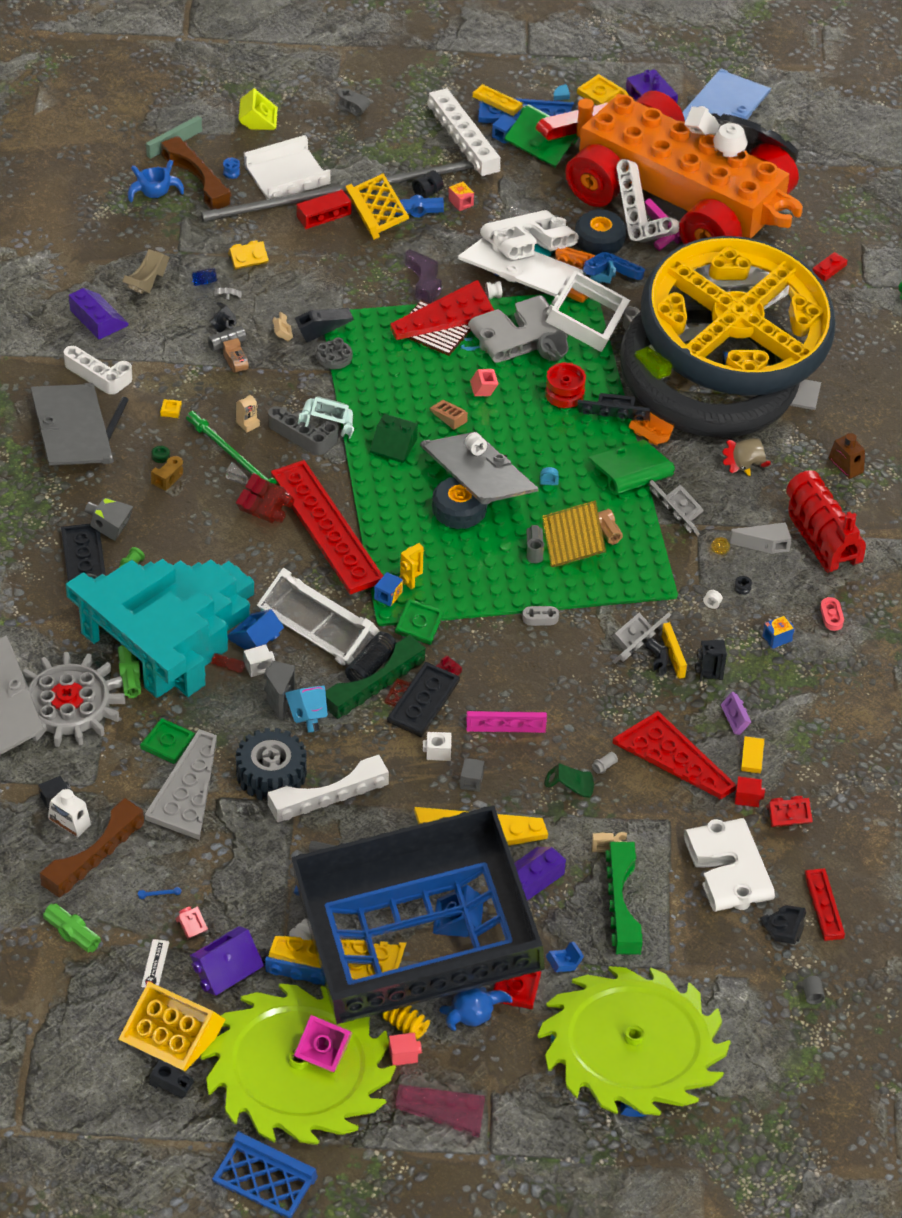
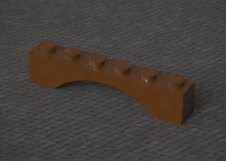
M176 136L161 142L162 156L167 162L172 160L173 166L186 169L201 181L204 187V203L211 210L221 209L230 205L231 192L229 188L222 184V181L213 174V171L205 165L202 159L198 158L195 151L191 150L185 141Z
M124 798L111 810L108 826L98 841L77 855L51 862L40 872L41 885L58 898L68 893L79 880H83L90 870L97 867L107 855L112 854L118 845L125 842L135 830L142 827L144 823L143 810Z

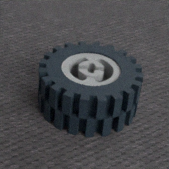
M264 728L263 733L256 730L253 737L248 734L245 737V741L242 740L239 743V748L236 750V775L238 784L241 783V789L243 791L247 790L248 795L251 797L256 794L258 800L267 797L268 801V792L285 786L301 788V784L304 785L305 777L307 776V753L303 742H299V737L296 735L291 737V732L287 730L281 733L280 728H275V732H270V728ZM280 758H282V759L284 760V762H283L281 765H280Z

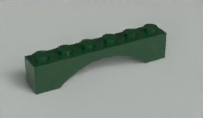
M411 635L407 636L395 644L390 660L377 673L359 681L336 683L325 691L327 711L337 719L349 714L352 709L362 705L367 699L377 695L388 685H392L401 676L407 675L416 666H420L425 661L426 648Z

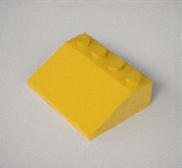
M148 981L119 1040L186 1071L216 1039L226 1019L212 1010Z

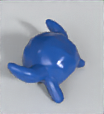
M169 160L166 168L155 167L139 171L136 166H132L131 169L137 177V181L129 187V201L133 202L134 194L140 190L149 198H159L167 194L170 186L177 187L183 195L184 187L181 180L170 176L173 161Z
M484 986L458 992L452 1000V1005L441 1006L439 1011L447 1015L446 1024L448 1028L456 1031L455 1024L458 1022L470 1027L490 1020L494 1004L501 1002L512 1003V998L501 990L486 992Z

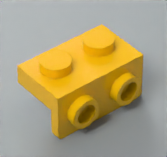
M255 240L247 245L236 244L228 252V255L231 256L234 270L268 263L269 261L263 241L258 242Z
M420 543L407 548L401 553L400 578L403 579V584L407 585L410 589L415 588V577L423 573L424 547Z

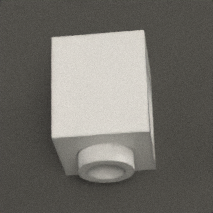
M266 644L244 651V665L250 677L264 674L266 668L270 667L272 660L275 661L273 652L268 650Z
M427 732V740H423V752H427V760L451 761V733Z

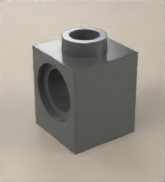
M464 759L460 789L480 792L484 775V761Z

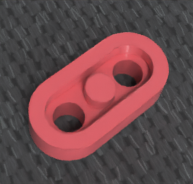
M832 597L824 598L820 607L824 625L832 631L840 630L844 623L840 602Z

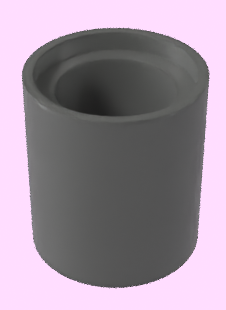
M818 976L805 978L802 984L807 1003L819 1004L823 1002L825 994L821 978Z

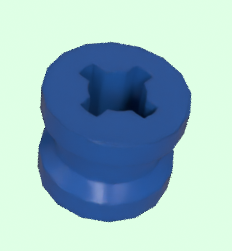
M236 158L225 159L223 162L224 176L229 179L239 177V160Z

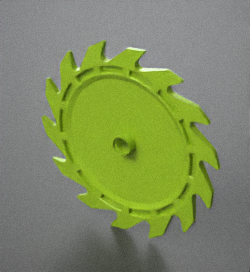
M609 966L608 970L616 979L593 975L574 978L572 983L585 988L584 990L557 994L546 1003L547 1007L563 1009L542 1023L537 1036L538 1038L548 1035L556 1037L545 1054L548 1071H551L558 1063L564 1064L566 1067V1087L575 1098H578L581 1087H587L600 1107L614 1114H618L615 1101L619 1100L641 1114L660 1116L661 1111L652 1102L686 1106L699 1102L698 1097L685 1091L713 1086L724 1076L723 1072H711L707 1068L727 1056L731 1041L728 1040L719 1044L713 1042L716 1033L722 1025L719 1009L716 1008L709 1016L703 1015L701 1010V993L691 983H688L686 993H680L667 974L654 968H650L653 980H647L628 968Z
M279 984V988L286 994V997L282 998L258 992L241 996L240 1000L252 1005L253 1008L226 1012L221 1015V1017L226 1019L222 1027H227L229 1030L216 1037L202 1053L201 1059L212 1056L219 1057V1060L207 1077L208 1094L211 1095L220 1086L226 1088L225 1113L234 1124H237L239 1114L246 1112L258 1134L272 1142L276 1141L273 1128L278 1127L300 1143L319 1144V1140L313 1135L311 1130L317 1129L339 1135L357 1131L359 1126L346 1121L345 1118L374 1113L386 1103V1099L370 1098L369 1095L391 1082L396 1069L395 1065L384 1069L378 1067L379 1062L389 1048L387 1031H384L376 1039L369 1036L370 1016L336 1024L326 987L321 986L320 988L323 999H316L297 985ZM311 1015L353 1032L335 1072L294 1056Z

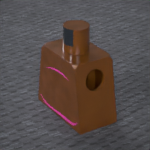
M848 433L836 439L828 457L849 479L864 473L865 450L856 441L857 436L853 433Z

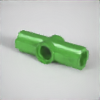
M121 645L118 647L119 672L123 682L124 694L129 698H136L141 694L139 661H137L133 653Z
M50 904L43 914L44 919L58 929L63 939L68 942L74 941L87 952H94L101 942L100 937L86 927L81 917L76 914L70 915L57 904Z

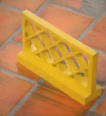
M384 173L353 187L352 183L345 186L350 200L373 240L380 237V232L409 219L407 212ZM383 180L382 186H376V183ZM368 189L367 193H360L359 191ZM372 190L379 191L377 195L371 194ZM383 192H390L388 197L381 196ZM368 199H374L372 204L366 203ZM379 200L385 201L383 206L377 205ZM389 202L396 203L394 207H388ZM374 209L380 210L379 214L372 213ZM385 211L391 212L390 216H384L383 214ZM395 213L403 214L400 217H394ZM380 220H386V223L378 225Z

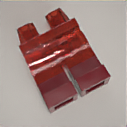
M253 473L245 486L246 489H243L236 504L241 511L273 524L274 521L283 522L286 513L281 510L282 506L290 508L295 500L286 492L285 488L270 483Z

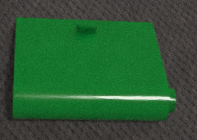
M530 104L524 105L520 111V116L504 140L556 168L569 147H573L579 137L577 134L547 140L536 130V125L541 119L551 116Z
M645 440L588 458L592 464L608 476V486L614 495L650 484L651 480L656 482L672 477L675 471L674 464Z

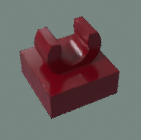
M448 655L442 658L440 663L436 665L455 675L462 673V667Z

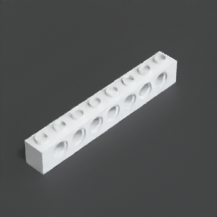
M446 88L430 92L429 100L427 101L429 109H432L435 117L441 121L442 126L447 129L448 134L453 137L454 142L459 145L461 151L467 156L468 161H471L474 165L475 170L481 176L500 172L499 155L450 91Z

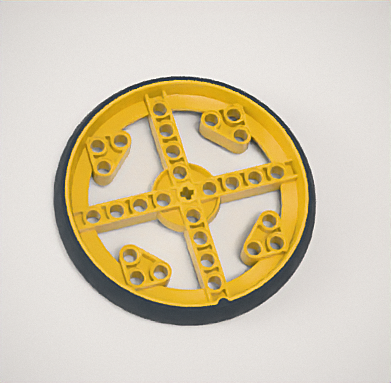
M718 236L687 243L670 252L657 264L649 275L642 292V323L646 335L657 354L674 371L686 379L718 392L734 395H764L788 389L802 382L818 369L830 351L834 340L835 313L831 298L824 284L800 259L777 246L745 237ZM710 264L708 275L714 280H745L748 278L751 266L770 273L747 293L740 291L725 292L694 269ZM788 285L797 293V295L792 297L789 307L792 332L798 337H804L808 334L804 344L765 319L763 307ZM673 286H676L712 311L713 322L687 345L678 337V335L683 334L687 321L684 297L676 292L669 294ZM728 337H750L784 361L767 366L769 356L761 350H732L728 353L725 365L705 357Z

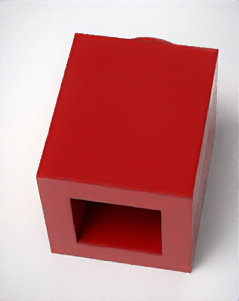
M738 776L735 805L759 807V802L764 800L765 788H762V779Z

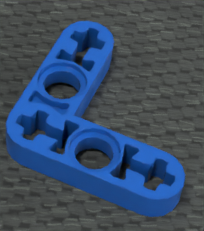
M602 252L585 261L583 267L584 273L598 275L607 270L609 261H613L616 272L630 278L641 280L645 273L643 267L607 252Z

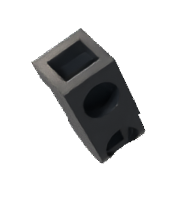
M159 1060L149 1080L150 1086L154 1088L159 1086L180 1098L186 1096L194 1083L190 1075L162 1060Z

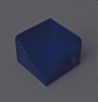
M210 268L193 272L194 285L198 286L216 282V270Z

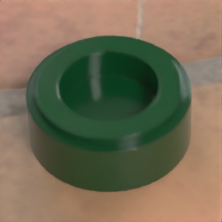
M156 446L152 449L153 461L165 463L170 458V450L166 446Z

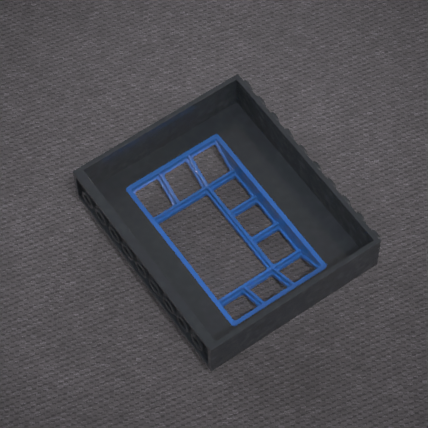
M494 805L291 857L296 885L336 1024L545 970L543 945ZM484 874L489 890L466 903L461 887ZM455 890L460 906L433 912L429 896ZM422 898L427 915L401 921L396 905ZM492 898L497 916L474 929L469 912ZM390 907L395 923L368 929L364 913ZM333 913L358 915L362 930L337 929ZM463 914L474 949L386 972L381 971L372 937ZM500 923L506 940L480 947L477 937ZM340 938L364 939L370 956L345 955ZM348 963L373 965L375 975L352 980Z

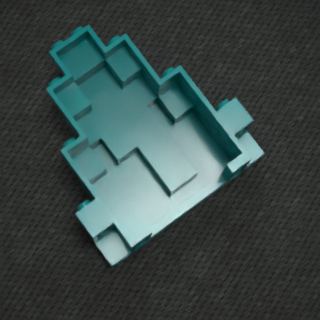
M162 558L155 564L150 561L142 566L131 560L107 576L101 574L94 579L84 572L66 583L67 598L79 607L81 633L93 644L100 640V625L142 661L144 688L154 697L159 698L173 687H176L185 696L189 697L206 685L205 666L228 651L227 631L250 615V603L247 599L254 595V581L230 561L220 565L210 559L203 565L198 562L193 566H189L181 560L172 565Z

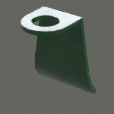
M560 763L547 773L544 781L545 786L548 788L561 782L578 795L587 798L591 797L594 790V779L590 771H579ZM555 773L553 781L549 783L550 776Z

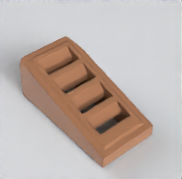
M445 400L430 407V411L453 430L468 420V413L465 410Z

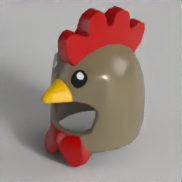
M758 438L745 439L737 443L733 440H728L726 442L728 448H724L722 451L723 455L727 457L723 460V464L730 466V473L742 470L748 476H751V464H756L763 468L771 465V462L766 460L764 447Z

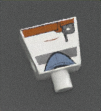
M61 790L50 801L48 819L77 838L91 826L86 803L73 795L72 790Z

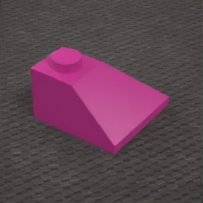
M311 1015L294 1056L335 1072L353 1032Z

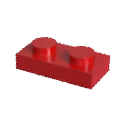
M834 252L813 267L812 271L819 278L826 281L847 266L848 260Z

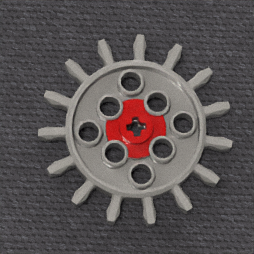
M64 652L63 664L52 667L46 657H43L41 660L44 671L38 675L26 668L23 670L24 678L31 682L28 688L45 730L34 736V741L37 742L47 731L54 734L55 747L60 746L63 735L75 734L78 744L82 745L84 739L82 732L93 728L101 737L105 735L104 727L100 723L103 717L116 722L120 720L119 712L110 709L109 704H125V694H109V691L123 687L121 676L105 681L104 677L111 672L110 663L107 662L98 670L90 668L92 665L91 654H87L80 665L71 664L69 653Z

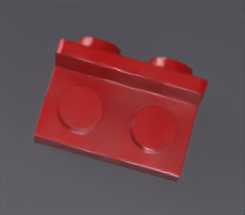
M803 796L791 797V800L774 798L766 805L770 813L771 827L809 824L813 822L809 798L803 799Z

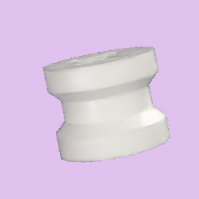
M498 281L495 284L486 283L487 298L492 299L496 297L500 299L502 297L501 282Z
M474 432L466 437L465 446L472 454L478 456L486 451L488 444L480 434Z

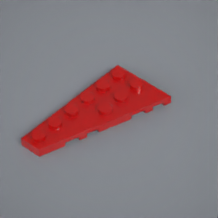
M659 711L613 738V744L719 799L726 797L736 790L737 785Z

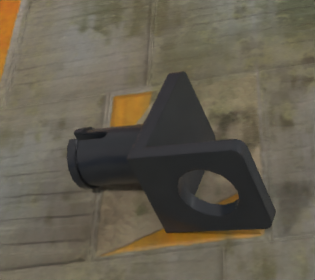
M217 302L216 304L220 310L209 322L220 333L227 327L234 328L232 325L236 326L237 317L227 305Z

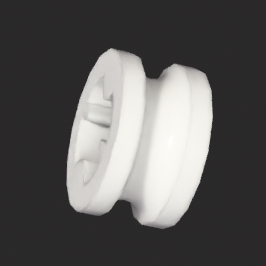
M709 590L703 598V602L707 607L716 609L722 602L723 597L718 591Z

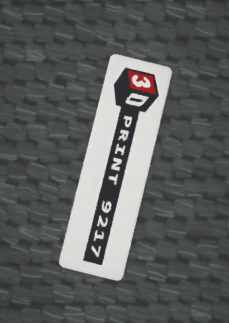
M153 939L141 987L145 988L148 981L159 986L169 941Z

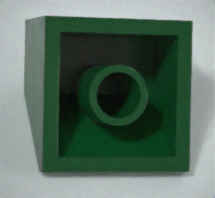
M383 414L376 427L370 453L404 463L417 441L418 424Z

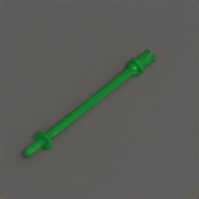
M194 411L188 413L192 418L186 416V420L195 426L196 431L199 433L204 432L251 474L255 473L260 478L266 480L269 484L268 493L271 491L279 498L283 496V492L276 486V479L265 477L209 428V423L206 419H202Z

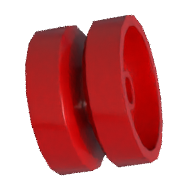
M565 362L550 367L546 378L545 396L552 405L560 408L577 406L578 400H583L585 394L586 374L584 370L578 365Z

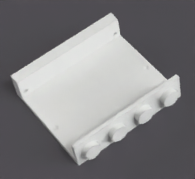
M305 135L244 153V166L267 200L297 194L330 184V170L324 171L321 169L308 150V139Z

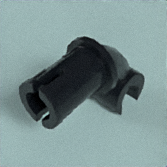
M650 638L645 646L657 655V660L653 663V670L656 671L659 668V676H662L667 672L669 648L661 645L654 638Z

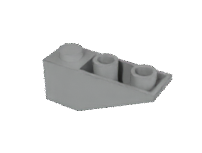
M785 522L731 529L730 544L773 554L789 552L792 538Z

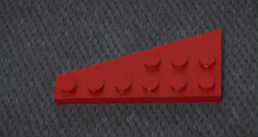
M476 280L391 323L390 329L395 339L399 340L468 325L472 318L494 311L479 281Z

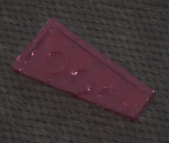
M399 1085L396 1108L420 1117L427 1116L433 1118L434 1122L440 1124L442 1122L454 1126V1129L472 1132L473 1136L480 1138L485 1096Z

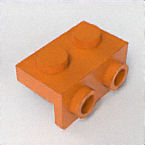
M566 247L556 249L555 259L583 269L585 261L595 255Z
M650 412V421L632 420L629 428L634 430L635 434L646 437L650 443L658 445L668 442L674 425Z

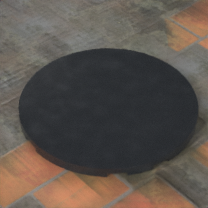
M711 114L721 125L734 123L744 129L747 139V146L745 148L747 153L759 144L768 143L782 148L791 156L794 162L797 161L799 156L797 148L790 141L785 142L778 133L772 130L767 132L760 124L737 116Z

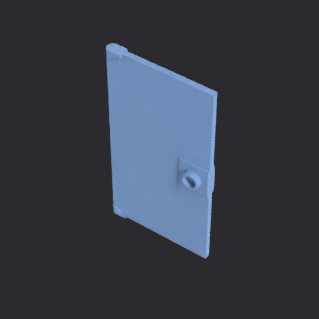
M720 69L683 111L685 122L691 107L699 106L706 107L710 114L716 113L719 116L728 114L748 119L771 91V88Z

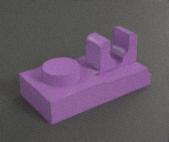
M731 692L722 702L721 707L734 734L741 735L751 723V720L746 712L747 709L742 705L743 701L739 699L738 694Z

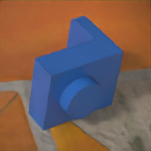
M570 942L565 950L549 951L546 955L548 962L555 972L575 971L584 957L575 942Z

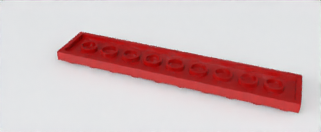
M303 460L271 471V477L277 480V486L283 492V495L348 593L353 594L375 586L383 577V574L306 461Z

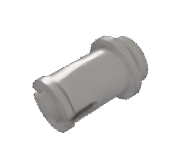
M609 752L601 759L594 760L592 768L597 774H603L607 768L618 762V758L615 753Z

